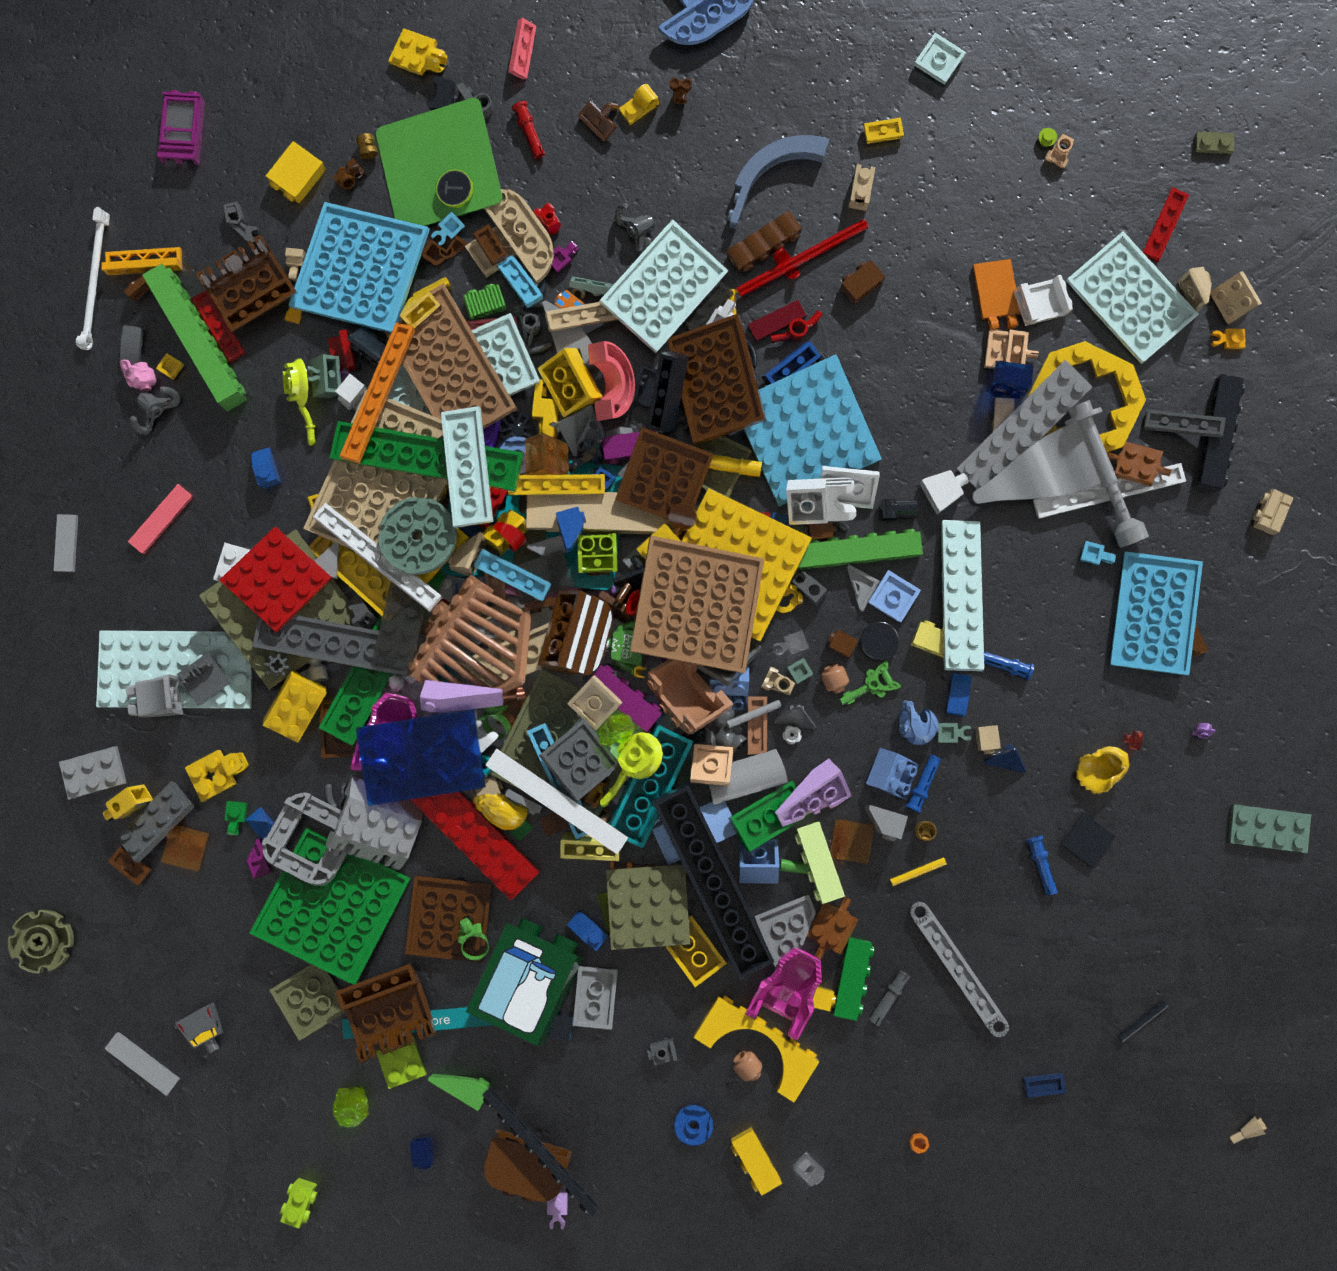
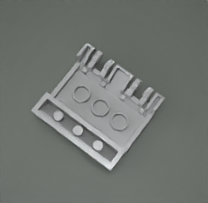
M351 775L344 793L348 797L335 831H330L326 847L336 848L337 851L341 852L347 843H350L348 847L349 855L354 854V856L368 861L373 860L374 863H378L386 855L384 866L400 870L410 855L422 822L423 812L404 793Z

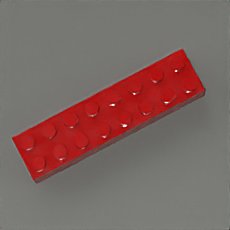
M429 762L400 789L510 900L540 872V869L498 827L491 824L482 812L475 809V804L452 781L448 783Z

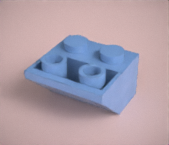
M746 666V672L744 674L740 673L729 686L710 676L709 687L715 694L722 690L733 703L731 709L747 711L749 667Z
M880 748L866 784L906 800L919 764L898 753Z

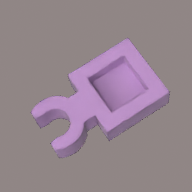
M559 1193L554 1199L547 1201V1215H553L549 1224L550 1229H553L555 1221H559L561 1229H564L565 1220L562 1215H567V1193Z

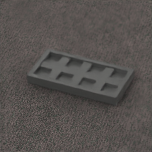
M171 781L116 837L131 858L139 863L194 806L179 786Z

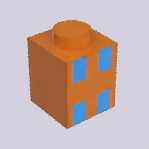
M565 290L563 294L559 293L554 301L555 306L560 309L584 305L581 300L568 290Z

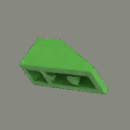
M432 1074L428 1078L429 1082L479 1111L484 1102L483 1092L490 1086V1082L482 1077L478 1079L477 1077Z

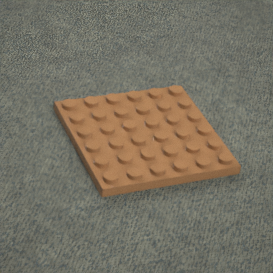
M650 536L629 652L744 674L746 672L764 558Z

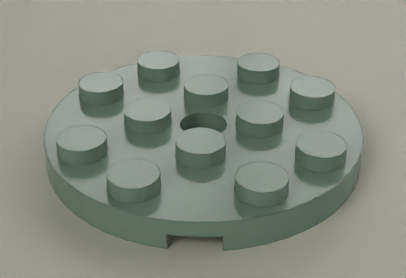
M412 497L398 502L387 511L381 521L378 536L380 550L393 567L404 573L418 575L438 569L449 559L456 545L457 529L453 527L451 514L442 504L430 498ZM416 531L422 532L421 540L413 539V534Z

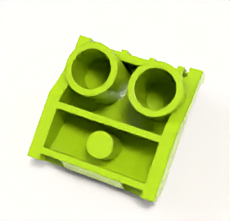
M616 533L579 536V573L617 572Z

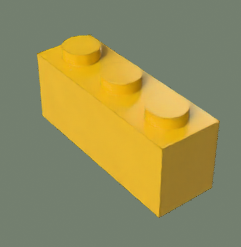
M752 1127L731 1138L733 1145L730 1148L735 1157L740 1156L742 1160L740 1166L745 1174H750L752 1178L750 1183L755 1192L759 1190L762 1196L782 1184L781 1178Z

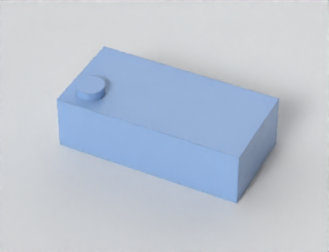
M710 802L700 807L717 843L737 834L728 819L732 815L726 802L715 805L713 802ZM663 825L652 829L667 864L670 865L679 861Z

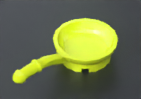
M296 359L293 363H285L283 368H287V371H283L282 375L284 393L289 394L286 399L289 402L296 401L298 404V408L306 421L307 426L305 427L307 428L308 444L313 446L316 443L315 425H313L310 414L305 407L308 398L307 372L303 360Z
M640 732L629 735L621 741L617 750L619 753V758L617 757L622 772L619 774L613 787L600 800L602 807L608 806L609 802L618 794L627 776L643 779L650 777L657 771L662 761L663 752L661 744L656 737L650 733Z

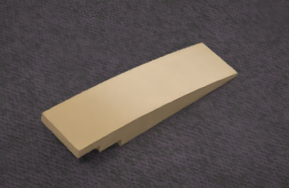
M605 492V494L527 495V530L560 532L556 521V512L577 506L580 512H584L586 523H583L584 528L581 534H653L664 523L674 534L677 530L672 527L668 519L616 501L617 493Z

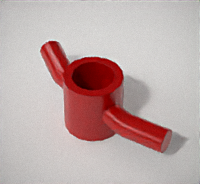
M817 310L808 321L801 318L791 321L786 333L770 336L771 343L782 342L788 339L796 342L802 341L806 337L808 329L814 326L823 316L822 312ZM799 326L802 328L803 333L797 334L792 328Z

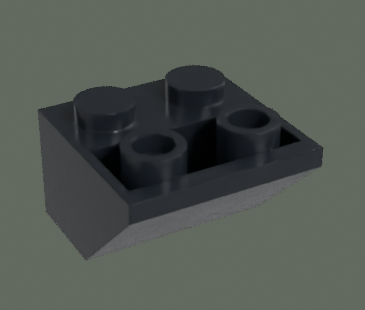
M363 326L347 337L350 343L349 347L358 357L362 358L364 356L368 361L367 363L376 369L387 343Z

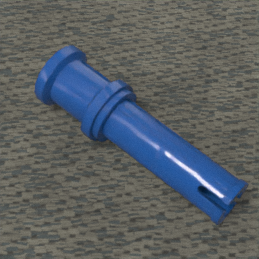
M984 651L985 664L1009 671V674L1012 676L1016 674L1025 677L1028 681L1031 679L1034 664L1028 665L1019 662V659L1010 660Z
M934 755L929 756L917 787H914L911 791L913 794L909 803L905 805L906 808L921 814L924 800L928 798L927 791L942 759Z
M1043 835L1027 839L1026 843H1029L1032 852L1031 858L1033 861H1036L1045 895L1049 896L1050 894L1058 893V890L1056 889L1047 860L1049 853L1045 850L1042 841Z

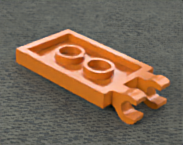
M1011 259L974 264L973 273L982 320H988L989 330H997L999 328L997 318L1006 317L1008 330L1015 329L1018 326V320L1015 315L1020 314V309L1013 292L1016 289Z

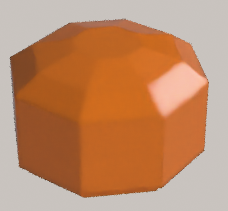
M922 1133L913 1134L909 1140L911 1150L917 1154L925 1153L929 1147L928 1138Z

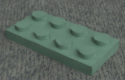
M1232 804L1228 843L1308 853L1311 814Z

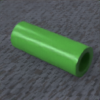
M781 859L780 871L807 874V871H810L807 863Z

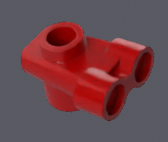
M547 203L543 208L535 209L533 213L544 225L548 234L552 235L560 230L561 223L555 214V208L551 203Z

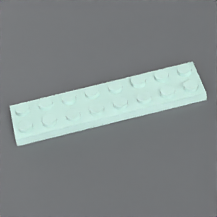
M942 520L944 670L983 671L984 641L980 521Z

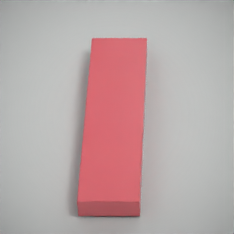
M177 484L128 542L139 552L145 554L194 496Z

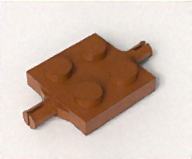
M1125 442L1124 448L1119 455L1107 453L1109 460L1116 462L1115 475L1117 478L1152 487L1153 481L1158 474L1170 477L1172 469L1161 467L1163 451Z
M844 897L840 906H833L829 903L822 904L807 934L808 937L815 940L819 945L814 955L815 957L822 959L826 949L833 950L838 954L843 952L859 920L846 911L852 901L851 899Z

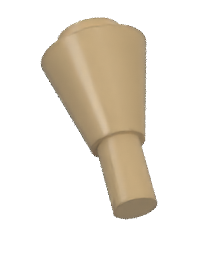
M1254 1116L1240 1132L1230 1136L1235 1144L1245 1138L1265 1135L1264 1130L1267 1127L1261 1118L1256 1119Z

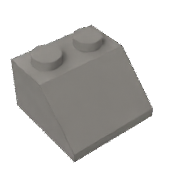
M865 805V810L877 833L882 834L881 838L894 842L896 839H902L908 816L872 805Z

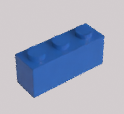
M811 341L805 342L762 375L761 378L768 386L807 368L820 358L821 355Z

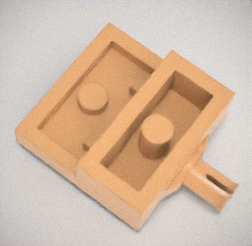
M990 329L988 331L984 368L1022 373L1025 368L1026 358L1037 359L1039 353L1038 351L1027 350L1029 332L1016 330L1006 332Z

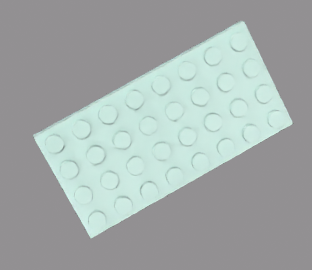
M511 313L472 330L510 396L540 383ZM401 363L387 398L432 416L403 363Z
M99 631L96 707L128 708V705L137 704L136 697H127L126 687L135 685V682L167 674L177 676L176 674L209 652L230 684L199 706L185 686L180 684L182 708L252 709L253 668L226 632Z

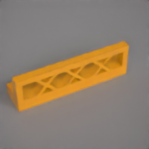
M175 247L105 252L106 262H101L102 270L108 276L140 274L160 264H163L166 268L170 267L172 271H182V249ZM170 253L177 254L176 258H166ZM153 254L160 257L159 259H148ZM138 255L141 258V260L129 261V259L132 256ZM111 257H120L122 261L111 262Z

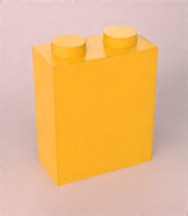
M293 141L270 169L266 177L269 180V186L275 191L281 190L284 193L283 196L292 202L294 200L300 204L325 172L326 168L322 161Z

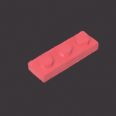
M524 18L518 19L508 71L522 80L528 76L536 32V25Z

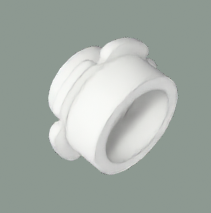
M787 726L785 732H783V739L788 744L793 745L801 740V730L796 726Z

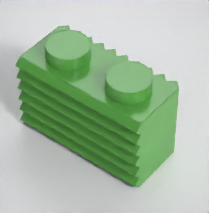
M489 284L482 290H470L463 296L471 321L507 310L499 285Z

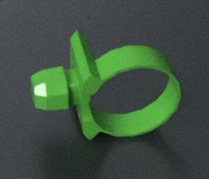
M508 705L485 707L486 712L480 717V720L483 721V728L487 734L496 732L490 727L488 717L497 719L504 726L505 734L496 732L499 735L497 739H503L509 733L510 723L502 715Z
M467 918L461 920V930L457 935L458 943H461L462 954L469 960L482 959L488 953L489 943L487 937L482 934L481 924L472 925L471 921ZM475 936L483 938L487 942V948L479 955H469L463 950V944L467 938Z

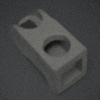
M800 570L791 580V583L815 606L827 595V589L803 570Z
M355 595L350 599L348 608L355 615L351 620L353 625L369 629L378 621L373 607L361 596Z

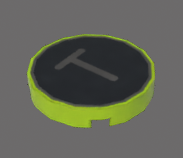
M455 169L442 174L437 182L436 192L439 200L447 207L459 208L464 206L467 201H470L474 192L472 180L465 172Z

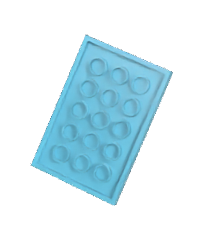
M1124 552L1110 665L1189 676L1203 561Z

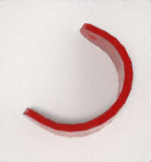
M783 247L773 254L777 266L791 258ZM796 267L784 275L794 280L800 275V272Z
M497 522L493 526L494 530L502 535L510 544L509 549L513 552H516L526 542L524 534L510 524Z

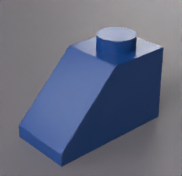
M271 448L251 453L252 468L258 485L265 489L281 484Z
M578 506L556 512V521L566 554L572 551L583 531V523H586L584 512H580Z
M581 910L575 914L567 925L595 951L599 949L609 936L608 932Z

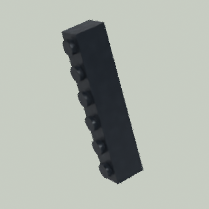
M1221 374L1215 379L1209 416L1226 418L1223 438L1204 437L1195 487L1218 492L1227 485L1228 476H1226L1232 460L1230 458V451L1233 450L1235 445L1233 435L1238 428V421L1236 419L1242 407L1240 398L1245 391V385H1243L1244 378Z

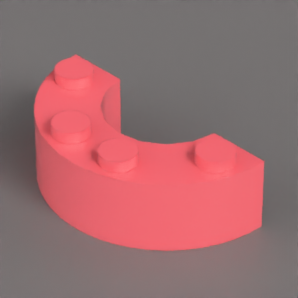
M607 341L589 344L590 364L600 369L605 380L604 395L599 401L594 402L596 420L602 421L620 417L630 408L634 398L635 378L632 366L625 353L615 344Z

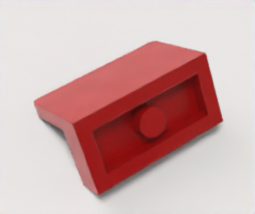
M346 329L339 331L340 336L328 338L330 354L332 356H339L340 372L342 369H347L348 372L357 371L355 355L349 347L350 343L347 340L350 334Z

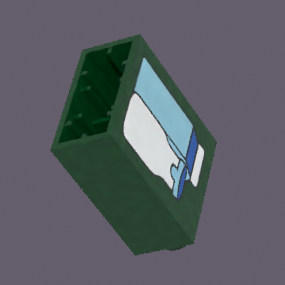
M521 918L517 927L506 923L466 1012L536 1046H544L583 957L574 954L578 943L559 934H556L553 943L539 938L543 927Z

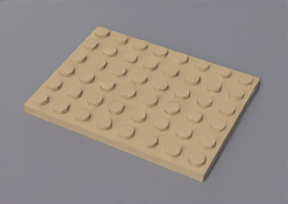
M366 389L365 392H364V395H363V397H362V399H361V401H360V404H359V406H358V408H357V410H356V412H355V415H354V417H353L351 423H354V420H355V418H356V416H357V413H358V411H359V409H360V406H361L362 401H363V399H364V397H365V394H366V392H367V389ZM386 399L376 423V428L444 439L441 419L392 399ZM334 460L303 529L349 548L313 519L316 512L326 503L379 545L380 524L391 507L402 500L412 497L430 498L439 502L448 480ZM416 531L413 534V539L421 540L422 532Z

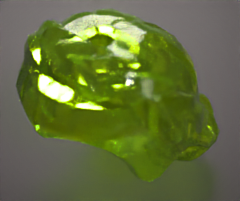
M624 713L608 717L606 722L598 729L600 744L605 747H610L613 743L624 744L635 730V723L631 717Z
M354 1087L352 1089L339 1088L333 1105V1115L341 1126L356 1127L368 1115L369 1107L365 1091L361 1087Z

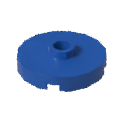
M688 1105L682 1108L676 1115L674 1131L684 1144L699 1146L710 1138L713 1131V1120L709 1112L703 1107ZM696 1122L697 1127L691 1128L690 1123Z

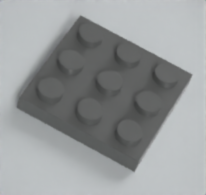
M585 719L578 722L539 755L575 802L580 800L620 766L618 760Z

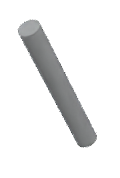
M777 700L726 721L727 727L732 728L782 707L781 703Z

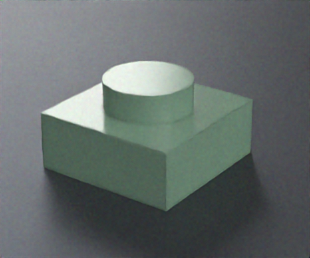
M804 658L787 667L796 684L813 675Z

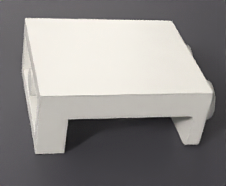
M1061 275L1032 285L1024 283L1013 291L1025 326L1062 317L1073 310L1072 300L1068 296L1066 283Z

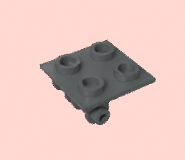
M209 652L176 674L178 682L185 686L198 706L230 684Z

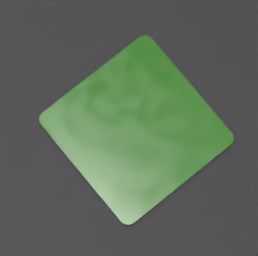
M477 98L457 102L381 126L377 129L376 137L395 219L428 226L441 222L450 212H453L457 217L497 205L502 201V192L482 106ZM449 170H461L473 182L474 192L472 198L459 208L447 207L437 196V182L442 174Z

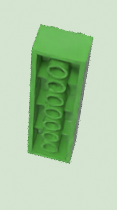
M163 264L144 273L142 276L217 403L228 412L247 401L244 396L246 394L244 387L235 379L237 378L235 372L226 363L228 362L226 357L218 349L217 346L219 345L214 337L209 334V328L199 317V311L195 305H192L189 300L191 298L180 285L181 281L176 273L174 274L170 267L166 268Z

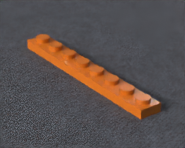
M395 323L341 451V459L360 464L414 335V327Z

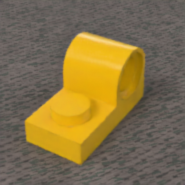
M643 84L635 91L634 98L619 108V112L628 124L632 125L658 106L660 101L650 86Z

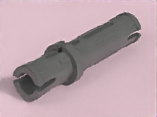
M902 970L899 971L893 983L888 985L889 989L869 1018L871 1022L880 1026L898 995H902V989L911 976Z

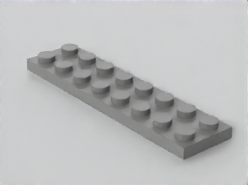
M1064 360L956 470L960 474L965 473L969 483L976 490L981 488L1025 450L1039 441L1092 386Z

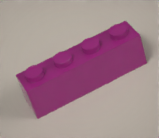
M607 664L605 667L600 665L588 681L595 675L623 702L617 709L648 732L662 715L659 712L661 708L653 701L650 704L644 700L646 696L638 689L635 692L630 689V683L623 677L620 679L613 675L615 671Z

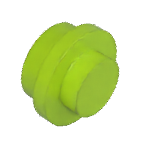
M1044 128L1040 131L1038 140L1042 146L1050 147L1057 141V133L1051 128Z

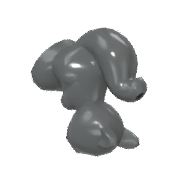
M733 709L728 710L712 721L719 728L717 735L714 734L711 728L704 726L707 733L703 737V745L733 747V755L741 749L748 739L743 735H736L735 729L733 727L728 728L726 721L734 718L735 712Z

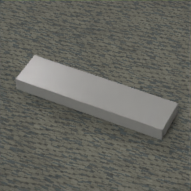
M117 1032L105 1047V1050L166 1096L170 1094L180 1080L178 1076L120 1032Z

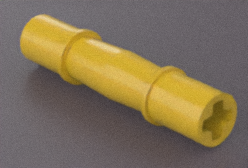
M713 455L709 468L739 473V475L760 477L762 462Z

